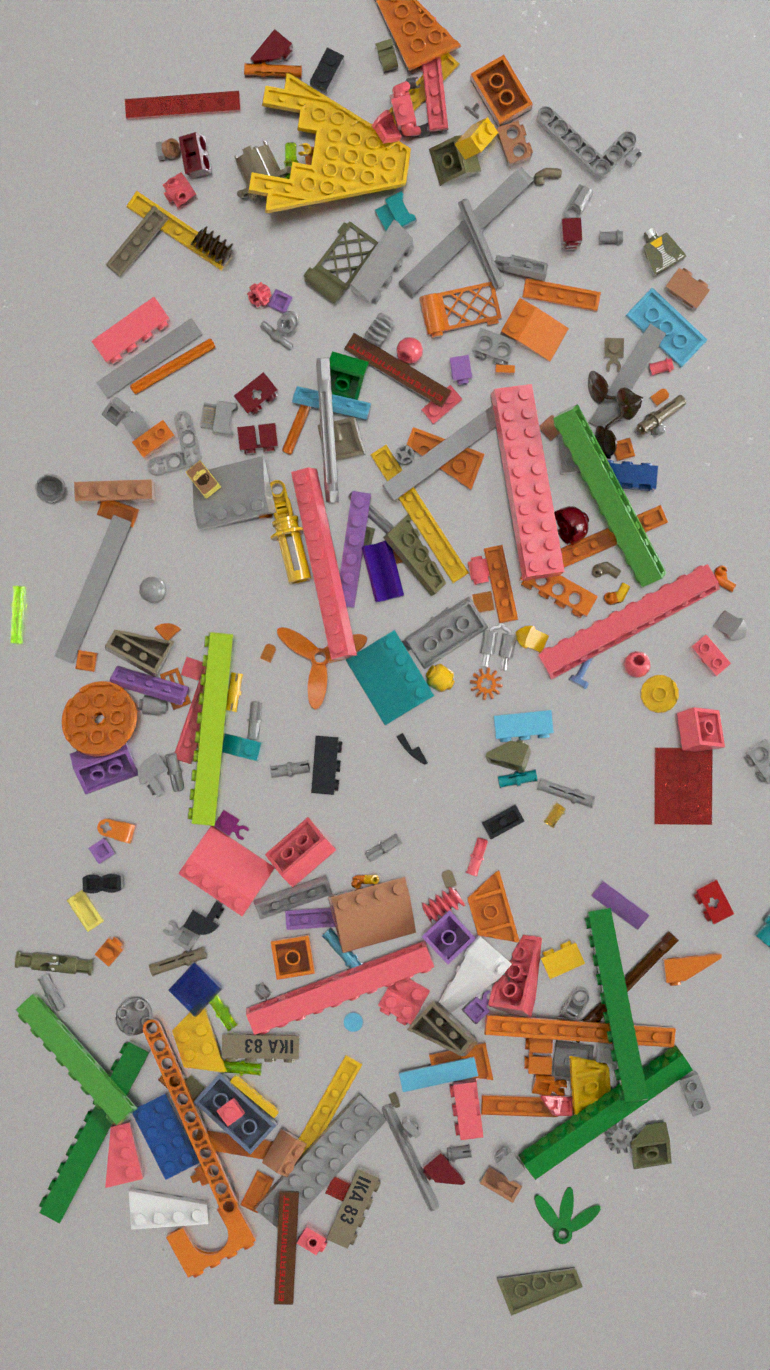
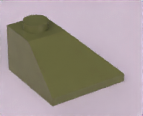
M666 1122L646 1125L631 1142L634 1169L672 1163L670 1138Z

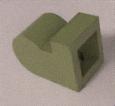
M392 38L375 43L383 71L398 68Z

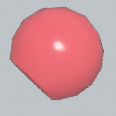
M406 337L398 343L396 352L401 361L412 364L421 358L423 348L421 342L416 338Z
M640 651L631 652L624 661L625 670L631 677L639 678L645 676L651 667L649 657Z

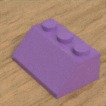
M127 742L117 751L105 756L93 757L84 755L79 751L70 754L73 770L85 795L138 776V769Z

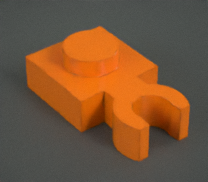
M535 1074L531 1090L533 1094L551 1096V1093L555 1092L559 1096H564L565 1090L560 1087L567 1088V1081H555L554 1076Z

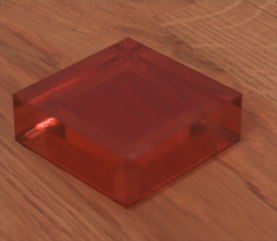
M334 1176L325 1194L343 1201L351 1183Z

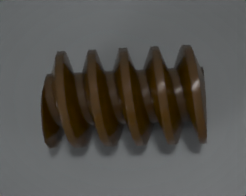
M206 226L198 232L191 245L197 242L196 249L199 250L203 247L202 252L204 254L209 252L210 258L216 255L215 261L219 262L222 260L221 265L224 266L234 252L232 250L233 243L226 246L227 239L220 242L221 235L214 238V231L212 230L210 233H207L208 227Z

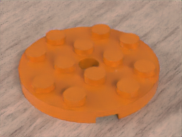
M107 681L93 682L78 689L79 692L66 703L62 714V730L66 740L77 751L88 756H105L117 751L130 739L136 726L137 710L132 697L119 685ZM103 715V720L99 724L95 723L96 717Z

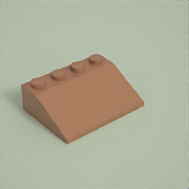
M399 877L328 897L342 953L416 933L405 877Z

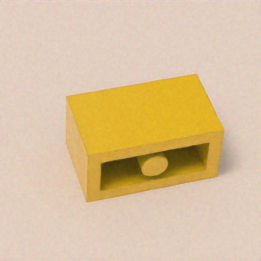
M487 117L471 125L455 143V146L466 160L481 153L498 134V131Z
M568 940L561 943V948L553 950V948L542 952L543 956L540 959L549 979L585 964L575 941L571 943Z

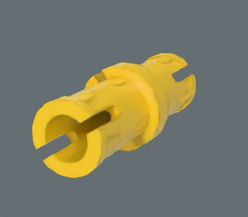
M231 672L226 710L230 711L231 703H233L232 711L237 712L238 699L242 692L240 687L243 674L238 673L237 681H235L236 673Z

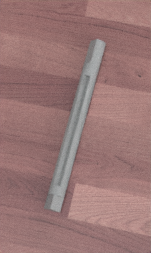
M329 357L316 358L325 497L326 502L331 503L338 502L339 500Z

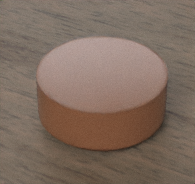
M173 138L165 140L162 143L163 154L169 159L179 156L181 149L178 141Z

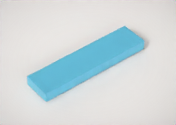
M297 386L292 402L319 408L318 391ZM332 394L333 412L367 420L371 403Z
M473 1056L399 1072L402 1090L407 1092L476 1077L478 1072Z

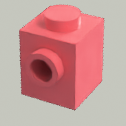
M307 1224L296 1244L317 1255L319 1251L323 1252L328 1242L325 1241L326 1235Z

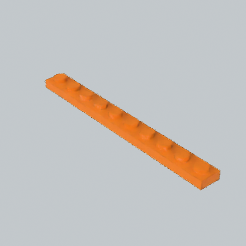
M486 1015L484 1034L609 1043L607 1031H610L608 1023ZM634 1025L638 1045L674 1047L676 1028Z

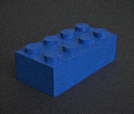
M167 1091L136 1106L138 1109L132 1114L165 1180L200 1163L182 1120Z

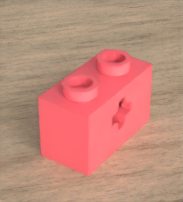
M706 634L689 647L713 676H717L731 664Z

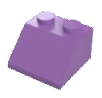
M450 910L422 936L447 965L476 939Z

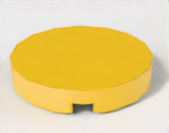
M654 675L648 678L643 683L640 691L644 706L656 713H664L671 710L679 698V689L676 683L665 675Z

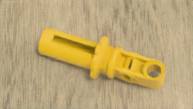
M274 480L270 483L271 490L275 486H281L283 490L280 494L272 492L276 513H273L276 520L272 522V526L275 527L276 533L271 535L270 538L279 542L289 584L302 583L311 579L301 539L304 530L303 527L298 526V516H293L285 484L280 480ZM293 537L300 570L294 571L286 539Z

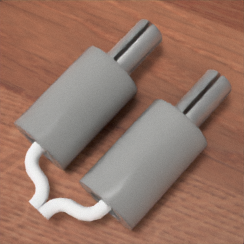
M499 623L498 626L491 627L490 631L484 630L480 653L484 654L481 666L484 667L485 665V667H488L490 655H494L498 636V632H493V629H498L502 626L504 630L508 631V634L503 633L499 651V656H502L500 669L503 670L504 668L505 671L507 670L509 658H513L517 636L511 635V630L506 628L505 624Z

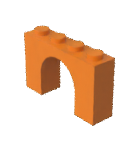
M225 1202L224 1208L227 1211H232L234 1209L233 1202ZM239 1204L236 1212L230 1216L224 1215L219 1206L217 1207V1211L228 1230V1241L217 1251L207 1252L198 1248L185 1226H181L167 1234L166 1238L188 1278L191 1276L196 1278L204 1273L203 1269L209 1266L212 1269L218 1266L223 1258L227 1257V1259H230L238 1254V1250L242 1248L247 1250L255 1245L254 1241H256L257 1237Z

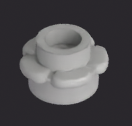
M264 983L255 985L256 990L254 993L260 1000H268V997L272 994L269 988Z

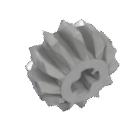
M379 313L366 331L365 338L371 344L381 345L394 326V320L387 314Z
M622 1121L620 1127L617 1123L615 1124V1129L613 1127L609 1128L612 1133H605V1136L610 1138L605 1141L606 1144H612L610 1146L611 1151L617 1147V1154L621 1153V1148H623L625 1153H628L626 1147L629 1146L631 1148V1142L635 1139V1137L631 1136L637 1134L636 1130L630 1131L633 1127L632 1124L625 1128V1121ZM619 1133L626 1134L622 1142L619 1139L616 1140L619 1137Z

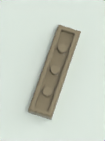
M153 206L106 263V266L119 277H122L169 218L157 207Z

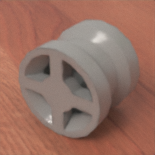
M401 445L395 452V458L399 464L408 465L414 459V451L410 446Z

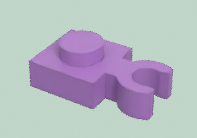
M489 990L483 992L481 1000L475 997L462 1010L474 1024H477L490 1012L487 1008Z

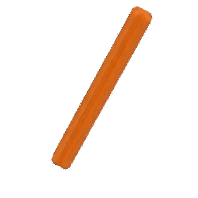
M211 338L207 339L130 385L131 390L134 394H137L214 349L215 344Z

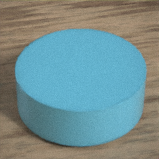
M356 1012L348 1013L344 1018L345 1028L351 1032L361 1029L363 1025L361 1015Z

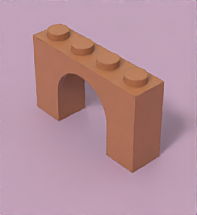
M152 479L74 482L75 502L79 505L117 500L135 501L136 503L156 502L155 482Z

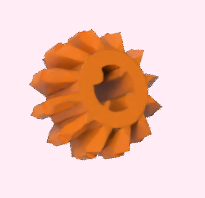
M481 668L479 669L481 676L476 673L473 674L478 679L477 681L470 680L471 684L477 685L472 687L471 691L479 690L475 695L476 697H479L481 692L483 693V700H486L487 693H489L490 699H493L492 691L497 695L500 694L495 687H503L502 684H496V681H500L502 678L501 676L496 679L494 678L497 674L496 670L490 675V668L486 669V674H484ZM485 678L492 683V685H489V689L481 686L482 680Z

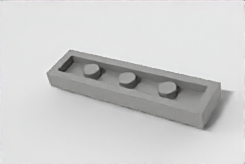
M323 876L254 900L253 902L259 918L263 919L332 895V890L327 877Z

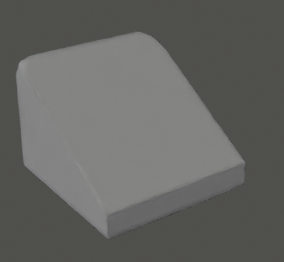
M115 397L109 402L102 415L117 426L123 419V416L129 412L130 407L118 397Z

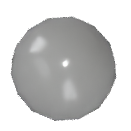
M154 576L143 579L139 585L140 596L148 602L156 603L164 597L165 585L161 579Z

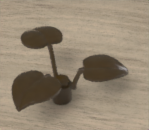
M590 371L588 390L592 399L597 403L604 402V399L617 400L621 415L608 423L605 428L600 425L595 431V437L606 458L611 459L617 448V439L614 433L609 430L610 426L621 418L626 420L633 419L641 408L643 397L625 387L618 390L617 396H609L607 394L609 386L605 378L596 371Z

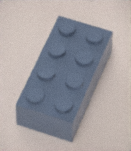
M222 1072L217 1075L194 1101L200 1109L249 1154L278 1125L254 1101L234 1086L230 1079ZM232 1098H235L245 1114L227 1126L217 1110Z

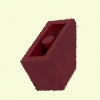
M274 29L250 58L251 63L262 64V62H266L268 64L278 63L283 59L287 60L293 52V45Z
M441 1150L423 1165L425 1169L423 1174L429 1181L433 1179L435 1183L456 1185L466 1183L465 1179Z

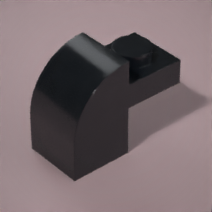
M216 900L207 916L193 909L183 927L199 935L214 932L220 926L214 919L217 918L219 920L224 911L221 908L223 903Z

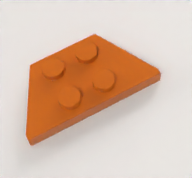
M496 871L467 898L478 936L518 943L520 941L500 871Z

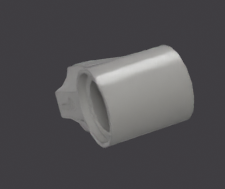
M579 184L563 211V218H579L594 192L590 188ZM573 209L576 211L577 216L570 217L567 211Z

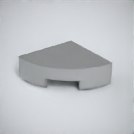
M636 148L626 159L625 163L628 166H632L643 152Z

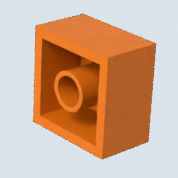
M309 934L271 940L277 980L315 974Z

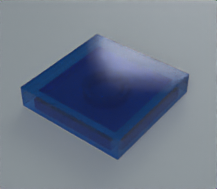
M194 962L168 991L193 1016L197 1017L222 988Z

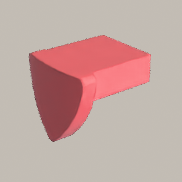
M389 110L381 113L372 124L373 129H375L383 144L399 141L402 136L394 124L393 116Z

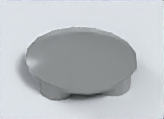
M127 999L120 1004L116 1011V1025L120 1031L128 1036L143 1033L144 1023L153 1017L152 1009L142 999ZM152 1022L147 1025V1029L152 1026Z

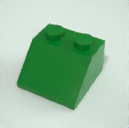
M332 351L329 358L332 394L358 400L369 362Z

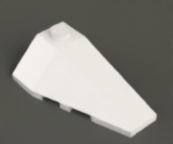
M478 936L466 949L463 955L465 959L461 966H457L455 978L449 982L439 1001L450 1012H453L497 981L512 965L481 936Z

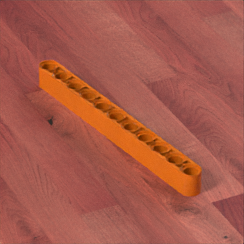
M147 1020L143 1025L144 1035L217 1204L224 1215H233L238 1209V1201L164 1030L158 1020ZM151 1022L157 1026L155 1033H150L147 1030V1025ZM157 1040L164 1042L165 1048L163 1051L156 1050L155 1042ZM165 1058L171 1059L173 1063L170 1069L163 1067L162 1062ZM172 1076L179 1077V1086L171 1085L170 1078ZM179 1094H185L188 1097L186 1104L179 1103ZM189 1111L193 1112L196 1116L193 1122H189L185 1118L186 1113ZM196 1129L203 1132V1138L200 1140L193 1137V1132ZM204 1147L209 1148L211 1156L203 1157L201 1149ZM209 1166H217L219 1173L211 1175L208 1171ZM218 1183L226 1185L227 1190L225 1193H219L216 1190ZM226 1201L233 1202L234 1209L232 1211H227L224 1208Z

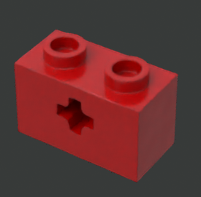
M713 879L695 889L696 894H694L698 905H703L705 909L703 915L707 922L711 921L712 924H716L734 915L717 879ZM710 898L717 899L715 907L708 905Z

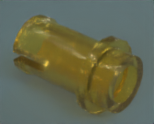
M559 803L552 805L553 809L544 820L546 824L553 828L561 816L566 814V808Z

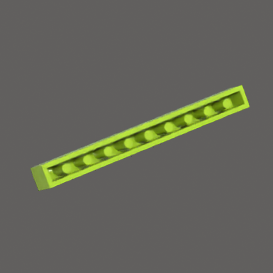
M209 632L208 636H205L204 647H207V654L203 655L202 666H205V674H201L200 685H203V693H199L198 704L202 706L201 712L197 713V724H200L199 731L195 733V743H198L197 751L194 750L193 762H196L195 770L192 769L191 773L194 789H190L189 800H192V808H188L187 819H191V824L215 826L233 634Z

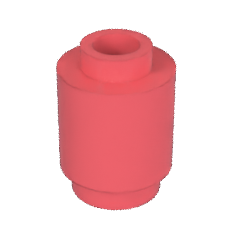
M482 556L472 557L471 561L468 562V567L474 585L489 582L488 577H490L487 559H482Z

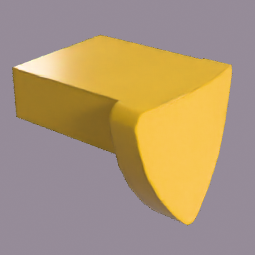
M531 625L524 626L515 632L516 639L523 648H530L540 653L544 649L549 635L536 630Z

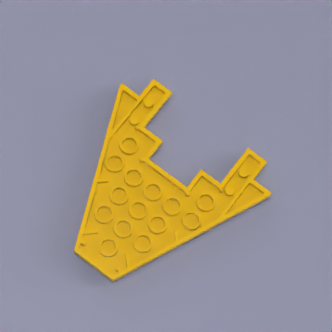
M289 73L286 74L284 89L265 85L262 106L300 113L297 131L316 134L311 165L292 162L290 179L251 173L248 193L267 196L265 213L379 192L406 185L411 148L400 141L383 144L371 123Z

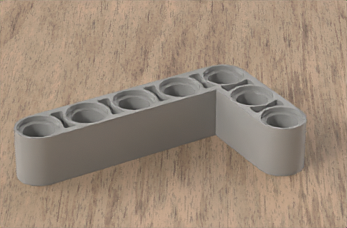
M544 106L539 109L537 114L538 124L597 179L606 178L633 150L637 141L636 135L633 132L626 131L601 155L552 108ZM544 112L551 116L547 121L542 120L540 117ZM562 126L565 131L562 134H558L554 128ZM628 137L633 143L627 146L623 143L622 139ZM570 139H576L578 141V146L571 147L568 144V141ZM616 151L619 154V158L614 160L610 158L609 153ZM589 152L592 154V159L585 160L582 154ZM603 165L606 168V172L599 173L596 167Z

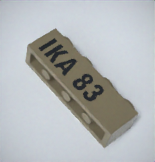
M223 1033L222 1058H226V1061L230 1062L237 1061V1058H245L246 1062H257V1059H264V1062H276V1059H284L285 1063H294L295 1059H299L300 1034L254 1035L253 1033Z
M359 1166L357 1167L327 1235V1240L347 1249L350 1244L354 1245L357 1238L355 1231L357 1227H362L365 1220L363 1213L365 1209H370L373 1202L371 1195L373 1191H378L381 1184L378 1181L379 1175Z

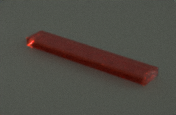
M239 91L125 99L126 119L241 111Z

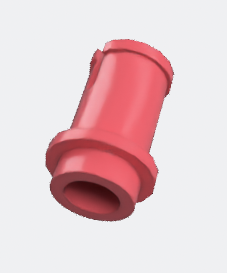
M672 358L649 363L651 374L654 375L666 371L670 373L671 370H674Z

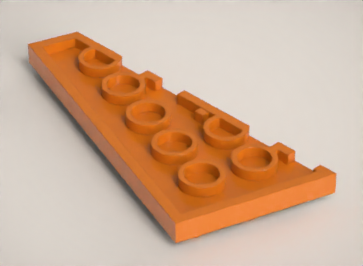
M376 0L409 71L461 47V44L436 21L432 14L418 0Z

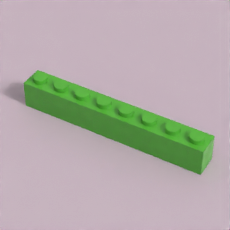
M32 994L16 1009L19 1013V1019L23 1023L29 1024L32 1034L43 1040L45 1049L49 1052L52 1051L56 1055V1061L62 1067L65 1066L69 1070L68 1075L82 1085L80 1088L86 1095H91L94 1099V1105L98 1109L105 1111L107 1114L106 1118L110 1123L122 1124L138 1109L38 994Z

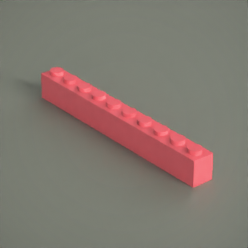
M308 467L291 472L331 659L340 660L356 656L357 653L317 469Z
M708 564L705 566L700 565L692 573L679 576L671 584H664L658 591L644 595L637 602L629 603L621 611L612 612L604 620L595 621L591 627L577 631L569 639L564 638L554 647L545 648L539 654L540 661L552 680L720 589L719 582Z
M422 941L246 1008V1016L254 1035H263L268 1033L270 1029L284 1027L293 1020L300 1021L306 1015L312 1013L319 1014L325 1008L341 1005L343 1001H352L359 998L362 994L374 993L380 987H390L396 981L411 979L417 973H427L434 967V962L426 941Z

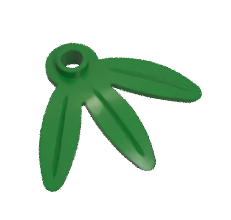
M571 1187L566 1189L562 1197L559 1219L545 1199L540 1195L534 1197L538 1212L544 1221L554 1229L553 1238L559 1244L570 1242L572 1232L587 1226L601 1211V1206L595 1205L584 1210L571 1221L574 1208V1194ZM559 1232H565L566 1237L560 1238Z

